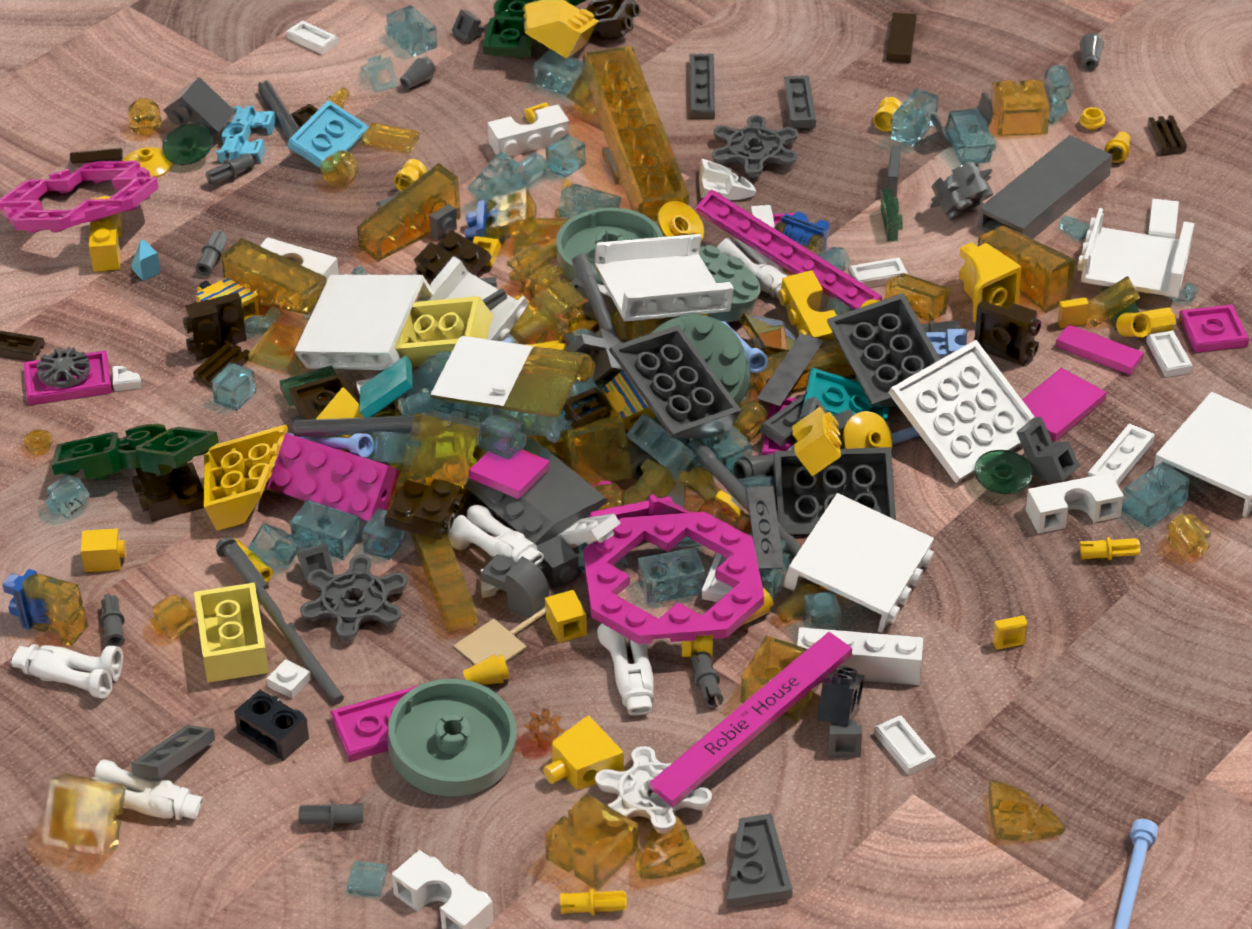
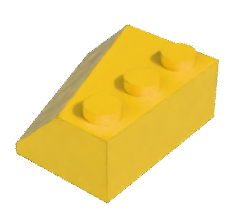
M540 0L525 4L523 8L525 12L524 19H526L524 23L525 33L565 58H569L586 45L598 23V20L593 18L594 15L585 9L579 10L565 0Z
M286 424L216 444L209 448L208 453L204 454V508L217 531L246 522L262 496L285 433L288 430Z

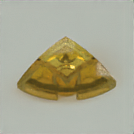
M990 779L988 784L989 811L996 839L1013 841L1046 839L1062 835L1065 827L1045 804H1042L1040 807L1037 802L1028 798L1029 794L1006 783Z
M674 814L676 823L670 833L660 834L653 828L646 835L647 843L644 854H642L641 849L637 850L635 865L641 879L672 877L692 871L706 864L702 853L691 840L687 828L676 814Z

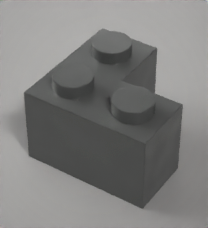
M200 77L181 89L163 109L172 123L182 128L191 121L195 125L196 130L208 138L217 134L236 112Z

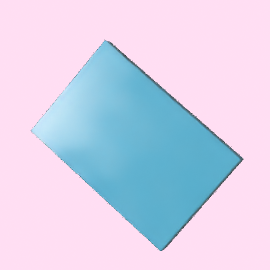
M328 100L288 140L287 147L329 174L368 133L370 127Z

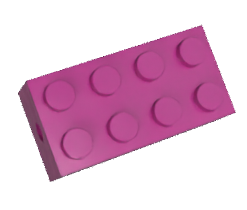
M285 433L267 488L383 526L385 515L387 514L401 471L383 463Z

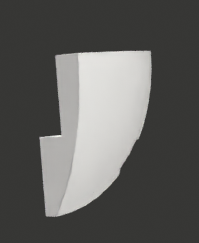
M701 159L699 170L701 198H704L712 189L728 200H739L755 196L756 189L742 176L738 182L739 177L732 173L731 169L715 162Z

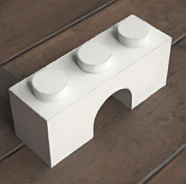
M559 105L535 110V123L529 125L518 124L511 116L487 122L488 141L499 159L570 141L569 120Z
M268 237L251 255L254 277L278 283L282 277L288 274H298L300 290L318 296L321 295L329 276L339 275L337 257Z
M1111 473L1028 489L1026 512L1037 533L1040 534L1065 529L1069 510L1076 509L1086 512L1093 523L1120 518L1124 495Z
M419 850L392 873L394 895L417 912L430 902H445L440 908L442 929H487L494 922L491 898L485 892L477 891L467 884L461 875L453 874L447 870L435 857H429Z

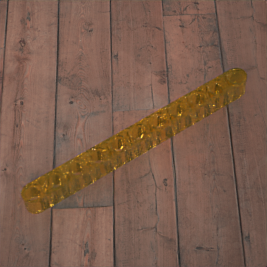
M394 407L381 410L372 417L400 416V413ZM407 433L372 434L374 438H381L387 453L388 465L401 471L394 490L396 497L406 480L427 485ZM446 531L441 540L410 532L447 632L450 633L478 626L475 604Z

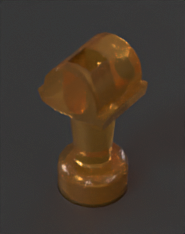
M706 500L697 511L706 512L745 534L750 532L752 526L751 518L741 515L735 519L722 513V507L717 500Z

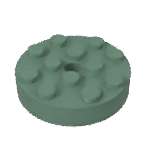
M622 208L589 210L569 219L559 230L556 238L557 264L562 274L570 282H572L574 277L579 280L572 259L577 255L586 254L595 273L596 282L604 285L594 268L596 243L663 237L658 225L641 213Z
M712 245L700 246L699 255L715 282H730L734 288L730 312L709 313L707 316L726 322L739 321L747 318L746 315L750 316L761 289L756 276L744 266V262L740 258L723 254L717 247Z
M684 315L663 323L652 332L655 333L679 325L736 404H740L748 388L750 364L742 343L730 327L709 316Z
M463 679L430 681L406 693L398 701L391 713L388 727V752L397 772L407 782L429 794L458 797L481 792L494 785L505 775L514 758L516 722L513 713L498 694L481 684Z

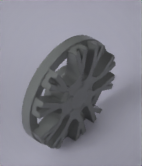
M62 347L59 350L55 348L54 353L44 354L40 358L41 362H38L37 365L38 377L41 382L54 388H67L77 385L85 380L90 373V362L85 352L75 351L74 347L71 349L67 347V350H62ZM58 379H67V381H58Z

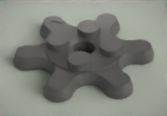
M760 115L750 116L747 119V126L742 129H733L729 126L720 125L714 128V136L717 141L726 144V146L713 150L712 158L715 163L720 165L731 162L743 164L746 175L750 178H757L761 175L767 164H779L783 167H792L795 164L797 154L794 151L785 149L784 146L793 144L796 141L798 131L791 127L781 130H770L765 126L766 119Z
M365 555L353 557L349 562V569L345 573L334 575L326 570L316 569L308 574V583L313 589L321 592V595L318 599L306 602L301 606V615L307 622L313 623L322 619L338 621L336 632L344 641H351L356 638L359 626L362 623L378 621L386 626H394L399 622L401 618L400 608L389 603L387 599L405 590L407 577L404 574L395 572L383 577L375 576L370 572L372 566L371 559ZM356 596L360 598L359 603L348 600V598Z

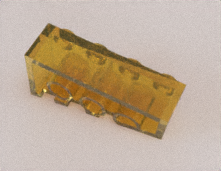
M440 163L436 164L357 226L359 248L379 262L431 235L429 215L447 204L456 208L457 220L461 219L458 177Z
M1004 225L978 237V247L987 243L1021 266L1020 293L1043 312L1047 313L1058 308L1060 301L1071 300L1075 268L1074 258Z
M243 238L239 239L221 254L224 279L229 278L255 293L257 299L261 300L262 304L271 307L273 304H278L283 310L308 315L314 310L327 283L326 276Z

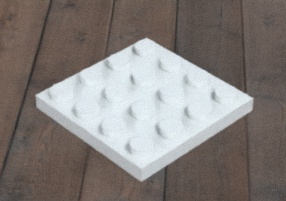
M977 340L898 383L888 392L955 483L1020 446L1021 443L1016 432L1032 418H1035Z

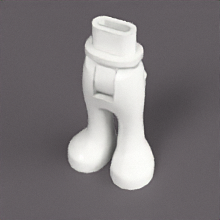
M733 237V241L730 238H726L718 245L717 248L721 253L743 260L744 266L758 279L762 291L767 294L770 293L773 298H778V290H781L782 278L789 276L783 270V267Z
M482 505L471 506L467 511V518L459 515L454 520L453 526L447 535L449 545L456 550L464 551L471 543H474L493 558L499 554L517 562L523 556L532 561L536 566L544 558V554L537 550V546L526 539L522 533L513 531L494 518L492 511Z
M600 624L597 630L600 643L611 653L615 680L622 697V704L627 707L629 715L651 713L653 710L652 702L655 699L653 693L654 678L648 657L649 644L639 645L628 639L634 659V664H629L625 636L604 624Z
M32 644L30 647L19 646L12 658L11 665L12 667L21 668L24 674L39 677L42 681L70 684L89 691L93 697L106 698L112 691V681L116 682L120 677L123 665V651L118 646H106L101 657H93L58 646L42 645L39 647L36 644Z
M102 759L96 767L95 777H92L89 781L84 800L85 813L96 815L102 811L106 804H116L158 818H172L175 815L176 820L181 821L183 817L197 818L202 807L203 797L192 795L190 789L174 785L171 781L148 780L146 777L133 775L131 772L119 768L115 762ZM123 788L132 789V790L137 791V792H133V791H130V790H127V789H123Z

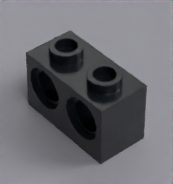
M851 667L835 669L822 684L817 720L848 726L859 712L865 675L857 674V670Z
M261 689L234 711L237 732L282 761L287 759L309 739L308 721L301 711L294 710L284 704L277 696H271Z

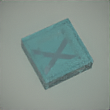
M354 861L347 886L348 894L381 897L387 875V864Z

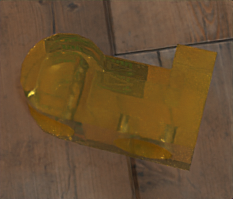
M646 459L640 467L644 474L623 495L624 504L648 501L651 494L655 495L656 498L666 497L676 485L670 471Z

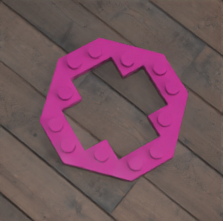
M138 161L90 162L83 164L81 168L73 173L66 169L48 174L49 179H31L22 182L0 198V212L16 230H28L29 233L50 230L56 233L75 225L98 221L102 217L119 212L135 210L142 201L149 199L150 195L159 189L157 178L150 176V172L146 168H141ZM93 180L94 183H102L112 180L114 189H121L109 199H86L74 209L43 210L42 202L39 200V197L47 191L71 192L81 181Z
M706 512L620 518L621 524L612 529L614 534L601 543L597 540L583 549L591 617L639 645L652 644L653 639L670 638V642L694 641L696 636L712 635L713 639L727 638L764 605V592L753 538ZM687 536L727 558L726 561L716 568L715 578L733 587V589L703 615L677 602L658 619L617 596L630 585V575L613 565L644 539L668 552Z

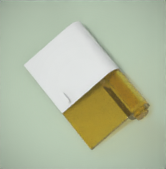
M461 336L430 395L433 399L558 418L575 381L585 383L591 378L595 371V363L591 356L585 353Z

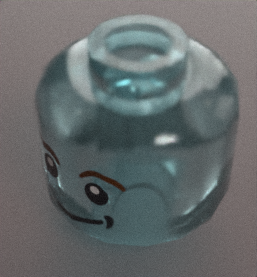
M65 475L47 487L46 492L49 498L44 501L53 515L59 512L62 517L70 518L88 505L87 498L90 494L78 476L73 478L70 475Z

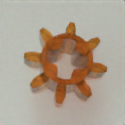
M546 708L542 709L541 715L530 712L529 714L532 719L529 724H523V727L529 729L530 732L526 740L534 742L538 739V747L545 749L546 742L553 743L559 733L565 732L557 723L560 721L561 716L555 714L549 718L550 711ZM549 725L548 731L539 732L540 726Z

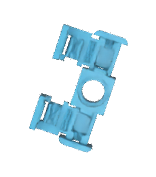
M235 106L233 107L236 111L232 122L226 123L221 136L223 146L221 150H216L218 161L223 163L226 159L232 160L245 153H249L251 156L256 157L257 163H261L266 151L264 140L258 139L254 142H249L250 127L255 128L256 126L259 129L262 126L263 129H267L268 135H272L277 122L274 111L255 113L254 106H246V108Z

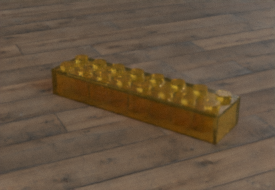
M633 46L583 53L582 76L632 211L657 221L658 212L665 203L676 201L688 205L689 192Z

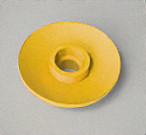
M158 147L136 149L128 153L122 160L138 161L141 168H146L150 172V176L156 178L165 175L173 165L171 154Z
M679 201L667 202L660 208L657 222L664 237L701 234L702 241L704 226L694 209Z
M864 411L854 414L849 418L843 430L842 440L844 449L891 447L892 450L891 430L886 421L874 412Z

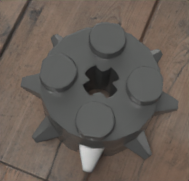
M971 162L953 169V174L948 176L944 182L940 177L931 186L935 194L931 199L933 201L930 205L931 208L941 206L949 220L959 217L963 214L962 211L969 209L970 212L978 210L984 204V200L994 195L987 182L991 179L989 175L992 173V169L982 171L978 163L974 164Z

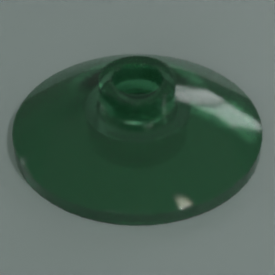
M186 124L177 127L167 135L162 149L169 162L176 165H190L202 160L209 153L213 140L209 130L204 126Z
M991 450L982 454L977 459L974 468L975 477L978 482L986 489L999 494H1015L1023 491L1030 485L1033 476L1030 463L1023 456L1009 450Z

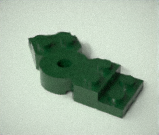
M497 0L494 3V17L489 20L483 42V55L515 56L518 58L531 57L532 52L536 50L538 41L525 33L524 23L526 19H524L525 12L523 8L525 4L540 0ZM587 0L565 1L573 6H578L580 3H583Z
M146 424L125 430L126 436L123 438H119L118 432H109L57 444L51 466L54 476L59 474L71 476L83 469L86 480L91 478L103 480L123 468L133 469L140 467L143 472L162 476L170 473L172 468L185 466L193 457L208 453L209 448L218 444L219 440L217 433L212 431L174 427L166 430L165 425Z

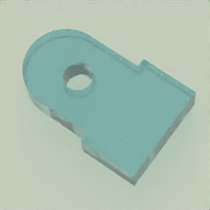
M1064 216L1060 219L1059 227L1070 234V237L1080 242L1086 238L1090 225L1085 222L1082 223L1074 217Z

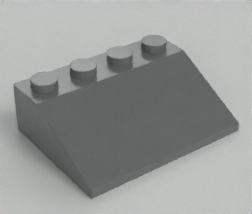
M904 293L827 319L828 326L872 407L898 406L888 393L889 390L898 383L941 360Z
M679 325L612 346L609 349L612 356L671 438L709 439L731 430L741 409Z
M532 437L515 446L549 460L550 469L520 499L469 478V474L460 482L472 501L477 505L490 509L497 521L513 531L522 533L526 539L536 546L558 536L578 520L589 518L590 512L597 511L608 501L604 495Z
M891 447L840 449L841 457L814 476L805 468L796 456L795 451H774L773 477L778 523L791 536H809L837 493L896 520Z

